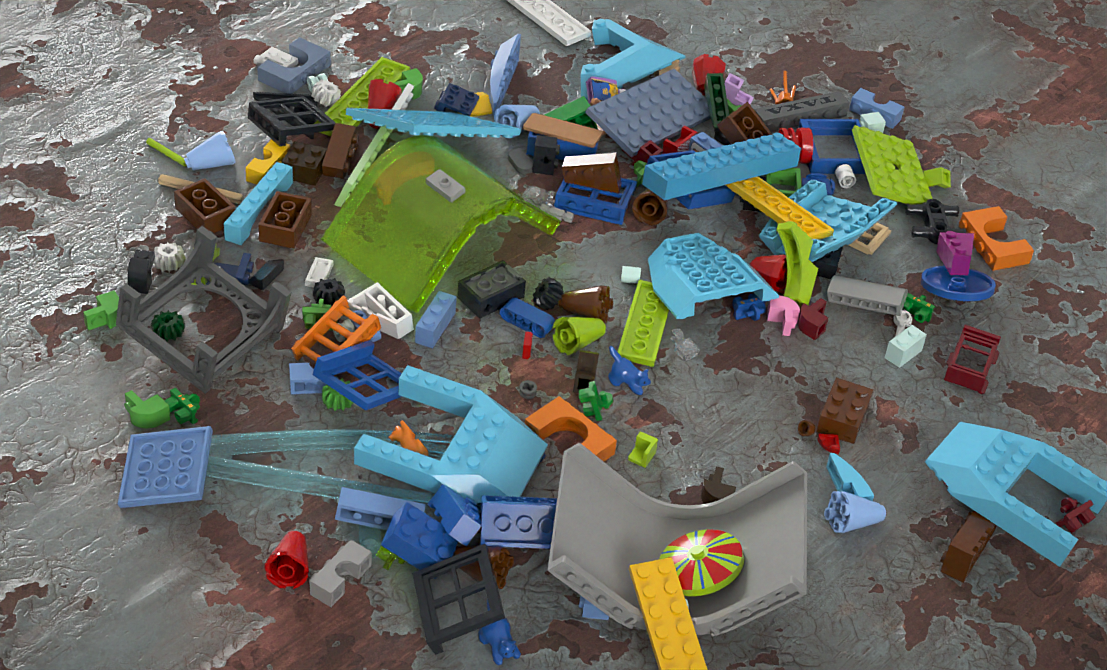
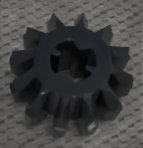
M328 277L326 280L320 279L313 288V297L316 304H319V299H324V304L333 306L335 301L345 295L342 282L336 281V278L332 280Z
M544 278L541 283H538V287L535 288L533 301L542 309H553L555 305H558L559 300L562 299L561 296L564 294L563 286L554 278Z

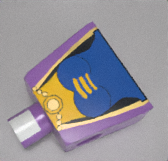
M591 76L586 81L589 104L593 98L604 101L626 91L625 89L617 88L616 80Z

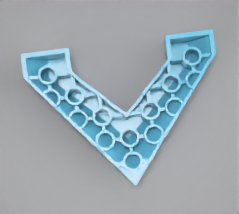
M610 19L594 20L592 26L594 44L617 45L622 52L600 64L583 65L581 71V97L584 96L588 100L586 81L591 76L616 80L617 88L621 89L623 88L622 85L627 82H636L657 70L672 65L673 61L683 60L686 57L677 51L642 37Z

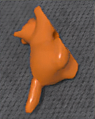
M401 420V426H396L392 435L388 438L391 441L399 442L403 448L428 456L427 448L419 439H415V434Z

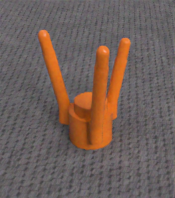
M786 71L783 72L784 91L777 97L773 89H770L775 104L793 101L796 86H793L790 95L787 88Z

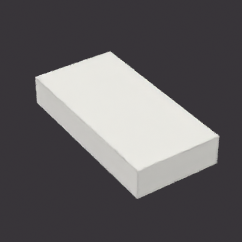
M315 257L306 277L305 286L314 288L315 283L319 282L320 279L326 280L332 270L333 260Z

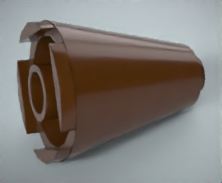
M647 189L635 198L632 211L639 222H644L651 226L657 225L667 215L668 200H663L650 189Z

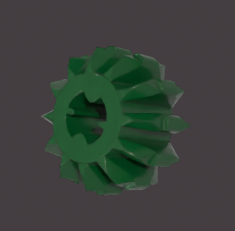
M169 310L165 313L160 311L159 315H154L151 329L167 342L171 339L175 341L177 337H182L185 323L182 315H178L177 311L172 313Z

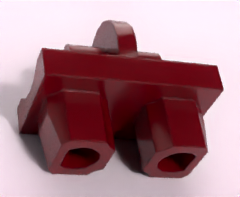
M1070 497L1062 499L1060 511L1066 513V515L1056 522L1057 526L1062 527L1065 525L1072 534L1082 527V524L1076 517H1079L1084 525L1095 519L1096 517L1090 510V507L1094 505L1091 500L1077 507L1078 501L1076 499L1073 500Z

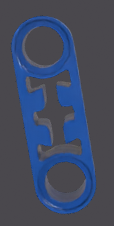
M511 298L500 309V315L505 321L527 332H532L533 335L539 338H544L552 330L555 319L550 314L518 298Z

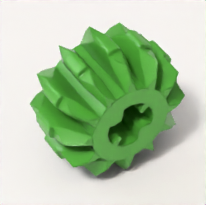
M327 384L323 386L322 401L328 409L334 408V411L337 409L344 411L345 407L351 408L352 401Z

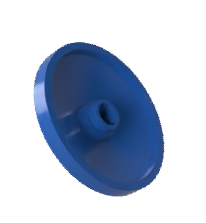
M936 266L926 269L921 277L922 287L930 293L958 301L988 299L993 296L996 286L995 281L991 277L973 269H969L968 275H950L945 266Z

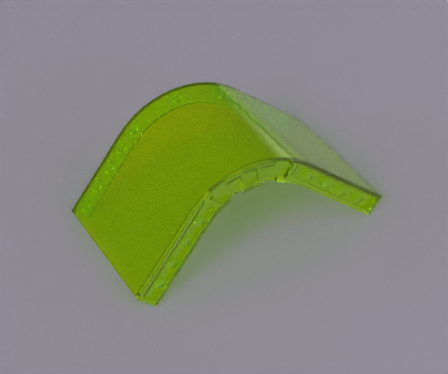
M416 135L397 142L365 170V174L355 185L354 190L346 199L339 213L336 214L321 240L373 282H378L407 309L418 313L463 245L476 232L475 228L481 223L485 225L501 214L503 216H515L543 232L553 235L562 221L475 158L436 136ZM439 169L465 187V193L452 203L426 184V178Z

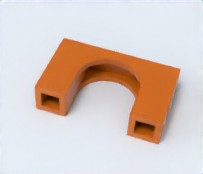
M999 206L962 213L959 227L965 228L966 233H974L973 246L992 271L1030 264L1034 249L1026 239L999 242L986 234L1004 230L1007 215Z
M560 396L525 418V424L542 440L558 431H572L579 434L585 440L581 444L603 462L615 454L617 440Z

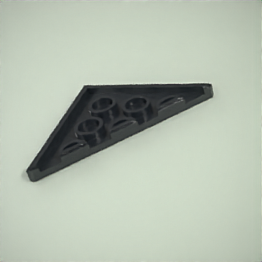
M253 92V98L257 101L304 96L318 108V101H314L315 98L309 94ZM300 105L287 107L293 113L307 112ZM281 108L269 109L276 115L287 114ZM314 117L300 118L307 125L316 122ZM294 119L285 120L292 126H301ZM314 133L304 134L308 138L314 139Z

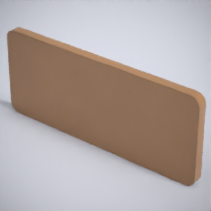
M532 113L523 125L524 130L549 137H557V139L590 148L595 147L603 133L601 130L537 113Z

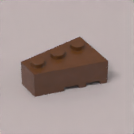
M335 123L322 163L324 176L344 179L346 173L349 172L350 164L359 147V134H357L356 126Z
M617 153L565 157L562 170L566 183L619 194L622 181Z

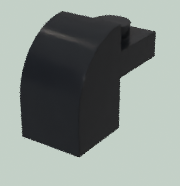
M136 249L134 256L130 258L128 285L138 293L148 294L152 283L151 268L155 259V251Z

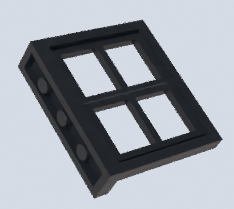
M304 96L249 102L248 119L279 146H286L287 136L332 131L335 126V122ZM300 105L307 112L293 113L287 107ZM281 108L287 114L272 115L267 109ZM314 117L320 123L307 125L300 118ZM294 119L301 126L286 127L280 121Z
M486 544L412 573L426 642L435 655L444 652L442 643L505 619ZM479 561L483 580L461 589L456 569ZM452 572L456 591L434 600L430 580ZM486 590L490 610L468 619L463 598ZM458 601L463 621L440 630L436 609Z

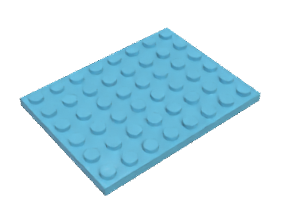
M346 108V115L352 116L353 120L370 124L375 122L376 126L385 127L386 125L387 129H397L399 132L409 131L410 135H420L423 132V135L434 136V133H437L436 135L447 136L450 133L451 136L460 137L461 134L467 137H474V134H477L476 136L487 137L489 134L490 137L500 138V135L505 138H513V135H520L521 128L454 112Z

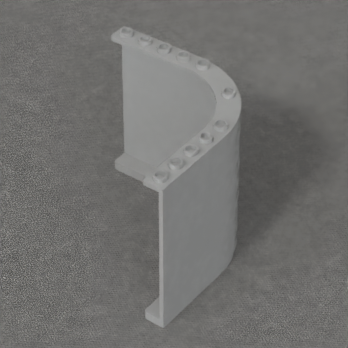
M577 443L564 451L547 571L613 620L630 629L637 627L646 630L648 635L630 576L629 566L659 560L661 553L671 542L690 532L706 529L727 532L740 542L744 553V565L739 575L729 585L714 593L702 596H684L689 604L688 610L696 635L711 634V636H717L727 633L807 594V472L796 462L792 461L721 500L701 505H677L657 500L641 492L585 446Z

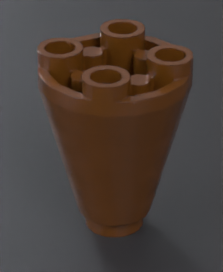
M604 285L566 291L561 296L562 299L559 300L560 308L585 318H599L605 324L608 321L609 309L613 308V298H610V287Z
M456 546L453 556L478 546ZM487 546L498 589H503L506 584L508 571L514 564V557L510 556L509 551L504 547ZM479 561L459 568L477 582L483 580Z

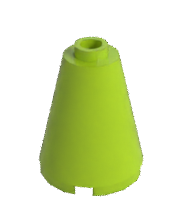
M561 317L553 324L552 329L555 328V334L552 336L555 346L561 353L572 355L604 336L606 326L599 318Z

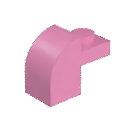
M779 296V298L768 302L767 321L782 322V335L790 336L791 329H795V324H797L800 308L794 300Z

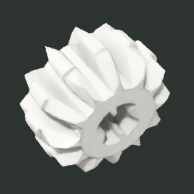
M321 79L313 86L311 96L315 98L314 101H318L325 107H332L340 99L341 91L333 82Z
M167 242V244L160 243L159 247H155L154 265L156 269H161L162 272L168 270L170 273L171 270L177 271L183 265L185 253L181 246H177L176 243L169 244Z

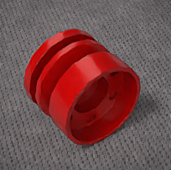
M780 128L778 133H781L785 138L801 147L798 163H810L813 155V134L811 129L797 128L796 132H794L793 128Z

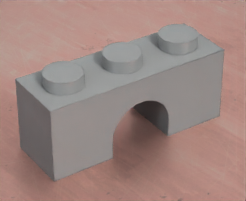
M352 540L345 546H341L337 554L332 559L327 560L324 567L318 573L312 575L309 581L310 595L332 607L345 594V579L340 576L351 575L359 579L372 566V552Z

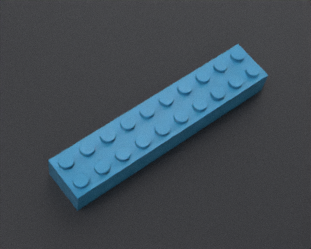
M781 133L748 139L747 141L723 145L719 148L645 165L642 184L663 200H668L796 167L801 147L785 138Z

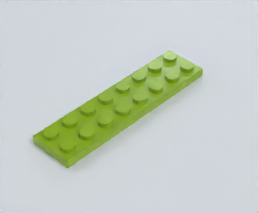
M381 57L325 114L335 123L357 127L362 121L353 120L352 116L346 115V108L368 109L370 81L373 79H383V83L389 84V81L393 83L402 81V72L410 70V67ZM333 130L320 133L331 136Z

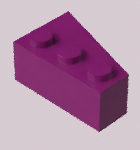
M940 232L936 252L950 275H968L974 233Z

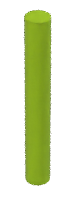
M147 139L146 143L182 166H187L183 157L155 140Z

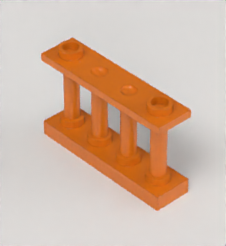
M343 295L334 302L333 306L300 340L294 343L291 348L294 357L299 361L303 355H306L316 362L317 358L321 356L310 348L317 341L333 352L368 341L381 329L379 318L372 313L368 318L364 319L349 310L347 298ZM344 315L360 326L355 332H351L336 322ZM331 328L347 338V340L339 346L323 335Z

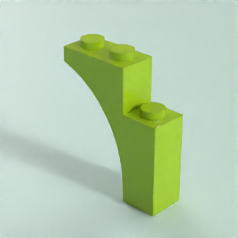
M795 222L779 223L777 232L782 240L787 259V283L784 297L794 300L799 308L804 303L809 306L818 268L808 260L813 240Z

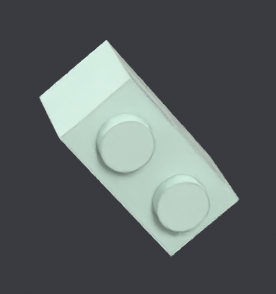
M910 325L889 341L885 359L900 368L922 351L927 334Z

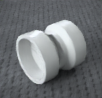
M847 164L837 167L835 174L842 188L852 187L856 183V177L853 174L852 168Z

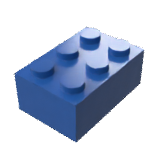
M406 502L394 513L381 546L421 570L452 557L458 540L450 536L440 522L409 502Z

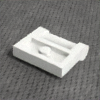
M274 47L269 48L261 55H256L254 58V64L258 66L268 59L289 68H293L298 64V58Z

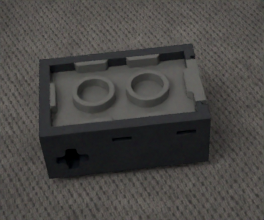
M502 260L459 280L457 298L481 319L501 309L511 298H524L526 280Z

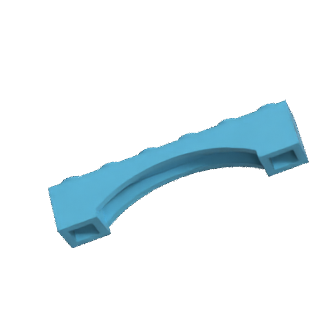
M279 162L273 165L224 222L226 241L238 245L244 243L249 237L251 228L259 213L275 195L276 191L285 193L293 184V167Z

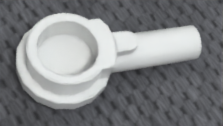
M902 310L901 316H894L893 320L897 325L895 337L904 331L905 327L911 325L912 317L908 311Z

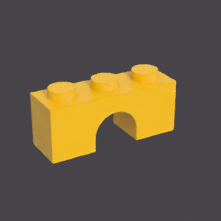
M271 139L263 148L264 160L254 158L245 167L246 181L257 185L276 162L282 163L291 145L286 143V146H279Z

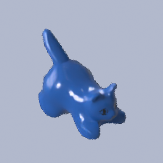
M609 346L610 354L615 360L611 372L608 374L610 382L614 386L626 383L633 393L642 395V386H647L651 383L648 378V369L640 371L630 360L621 357L613 346Z
M487 599V609L489 611L490 607ZM507 618L482 627L478 631L481 643H490L493 661L497 665H501L505 657L518 659L521 656L519 649L515 645L516 641H513L510 634L511 626Z

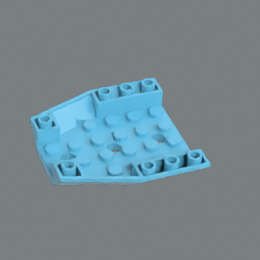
M817 180L808 181L807 184L788 197L834 229L833 236L819 240L812 239L813 244L808 259L811 262L831 251L838 250L841 246L853 243L897 205V202L886 198L880 199L872 207L827 195L826 184ZM770 218L759 236L774 255H786L782 240L777 232L778 224Z
M699 233L665 239L648 258L653 291L676 319L694 316L696 302L720 299L725 296L754 292L761 301L779 298L777 292L739 255L729 252L723 246L717 245L714 241Z

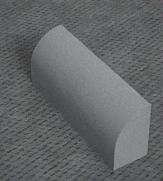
M836 275L832 277L827 290L828 302L901 316L908 290L904 288Z

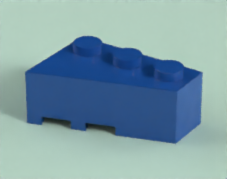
M444 484L440 486L428 503L431 508L436 510L434 514L437 517L441 516L443 518L440 523L447 533L465 546L469 544L482 526L476 506L477 503L469 497L463 498Z

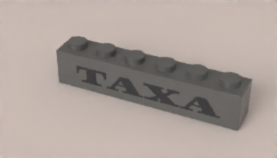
M838 91L757 108L754 111L769 131L772 132L780 128L799 126L800 119H833L847 116L850 102Z

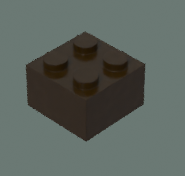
M294 141L282 163L293 167V181L316 186L323 174L322 163L327 148Z

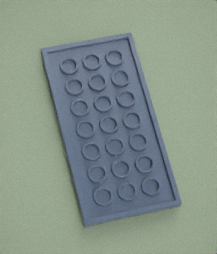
M675 69L590 106L585 112L631 157L637 155L639 148L650 140L658 145L664 142V140L680 134L683 126L692 128L711 119L706 98Z

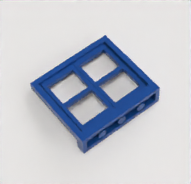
M621 178V187L626 189L623 194L566 183L563 180L556 193L554 207L576 215L622 225L627 207L637 188V181ZM573 187L591 191L592 193L590 197L568 193V191ZM600 193L621 199L619 204L598 200L597 197Z
M370 340L318 357L316 360L313 376L365 411L402 397L398 395L399 386L386 389L375 381L388 376L399 384V377L402 373L372 354L375 344ZM369 364L379 370L380 373L368 377L356 369V367ZM347 371L359 380L345 384L334 375ZM367 384L379 393L366 398L353 388Z

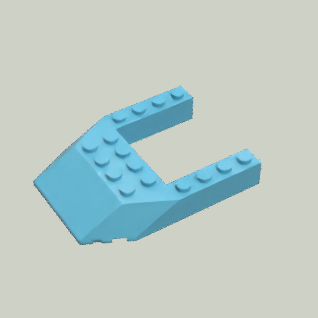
M407 365L399 377L398 395L465 418L440 461L363 434L354 447V464L436 493L440 486L444 484L463 498L469 497L476 503H481L482 495L521 497L548 444L517 416L481 390Z
M959 422L925 461L927 466L935 472V476L939 481L943 480L947 484V491L953 497L1059 567L1079 539L1054 524L1051 520L1046 519L1034 509L1026 506L1014 496L1008 494L1010 489L1028 469L1081 504L1091 500L1094 505L1090 507V510L1097 514L1107 502L1106 480L1099 478L1090 470L1077 464L1073 459L1063 455L1054 447L1044 442L1001 429Z

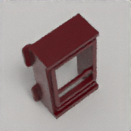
M964 325L955 351L950 353L947 360L948 368L944 380L972 389L979 394H985L989 383L986 380L991 364H996L999 356L997 348L1001 336ZM967 340L991 348V351L988 353L970 347L967 344L964 345L963 341ZM961 347L989 356L983 373L955 364Z

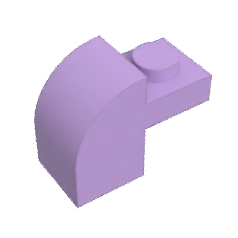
M729 73L724 82L727 99L736 106L743 105L747 101L751 104L754 97L740 90L744 80Z

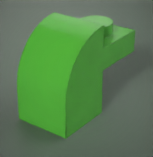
M417 68L403 71L402 81L394 82L402 89V92L408 83L413 85L414 88L411 93L414 95L412 100L419 98L422 94L423 76Z
M115 290L96 296L97 307L83 312L85 326L88 331L107 325L109 329L116 326L119 297Z
M132 390L125 393L126 403L124 405L127 412L130 413L131 423L134 426L148 429L160 426L170 420L169 405L158 394L142 401Z

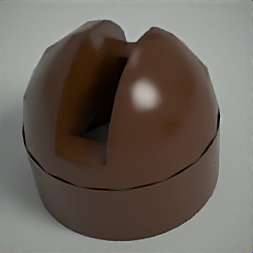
M803 420L799 423L798 432L801 436L808 437L815 433L816 428L813 422Z

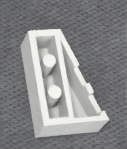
M378 282L347 300L349 310H361L368 317L372 313L376 315L381 325L380 331L394 338L400 339L414 330L412 314Z

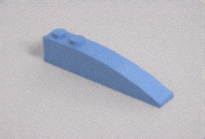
M517 34L502 43L499 50H496L494 59L491 61L489 97L493 116L495 111L501 106L518 65L521 34Z

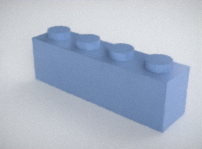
M342 487L335 520L387 530L394 513L406 502H409L423 512L425 511L426 504Z

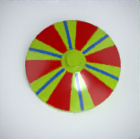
M714 529L698 530L677 538L664 549L659 559L672 557L684 596H702L721 590L736 579L744 565V553L740 542L733 535Z

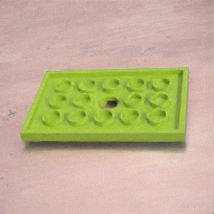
M856 125L853 127L852 133L873 195L905 204H922L929 199H933L911 141L902 140L893 135L889 136L880 131L869 130L866 127Z

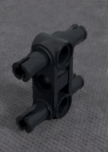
M929 199L922 204H906V215H921L925 227H912V238H927L932 243L938 245L940 232L966 233L965 228H951L946 216L958 217L959 206L944 205L937 199Z

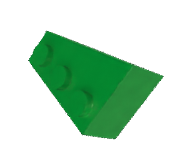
M584 96L544 114L548 117L598 130L597 124L585 113L590 104Z

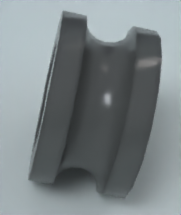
M526 380L520 384L519 394L521 397L532 399L536 396L537 385L535 382Z

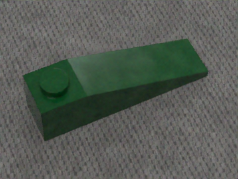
M707 73L704 84L706 101L713 128L719 129L717 124L729 115L723 73Z

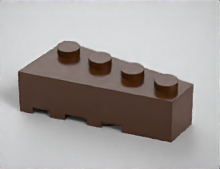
M976 511L968 513L964 521L965 524H961L955 538L953 537L948 547V551L944 552L940 560L943 563L940 572L962 583L965 582L997 527L996 524Z

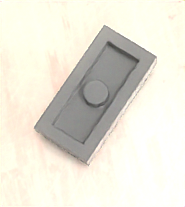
M440 169L426 178V184L451 203L465 194V187Z

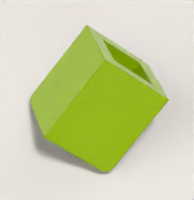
M940 167L924 171V178L927 181L928 187L940 186L945 189L951 187V174L949 170Z
M640 431L636 437L635 448L628 456V460L646 468L656 454L658 439Z

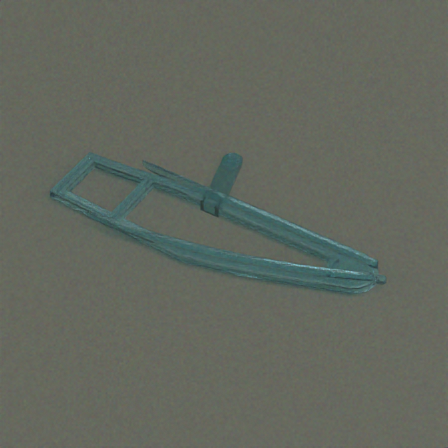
M313 429L212 435L206 471L207 477L339 499L342 487L426 504L425 506H429V501L435 495L433 492H417L233 460V454L293 450H354L363 434L401 447L399 442L391 441L388 438L392 435L393 430ZM413 432L415 439H419L427 448L428 455L441 458L448 446L432 442L451 443L454 435ZM477 503L478 510H481V503ZM359 525V545L370 550L372 558L379 556L381 553V531L378 528Z

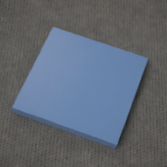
M211 426L131 435L118 499L119 507L126 508L202 500L213 433Z

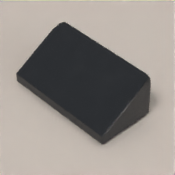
M269 260L250 278L249 285L264 290L284 270V260Z

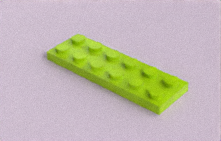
M638 281L618 353L621 357L627 358L632 363L654 367L669 309L653 291L652 282Z

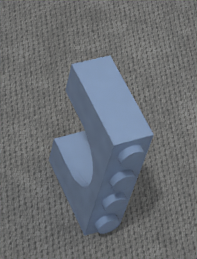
M299 37L289 44V54L298 58V62L303 65L289 68L268 59L257 67L258 81L283 93L292 94L307 83V77H315L331 65V51Z

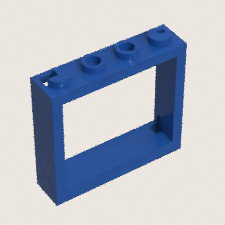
M800 119L798 128H810L813 135H851L859 158H819L813 140L812 160L810 163H807L810 174H835L837 167L844 164L852 168L853 174H866L852 133L855 125L861 127L858 119Z
M695 151L653 155L649 157L646 165L665 161L669 158L681 157L682 155L694 154ZM722 185L711 188V190L691 193V198L687 194L676 197V199L687 209L731 203L736 193L727 186Z

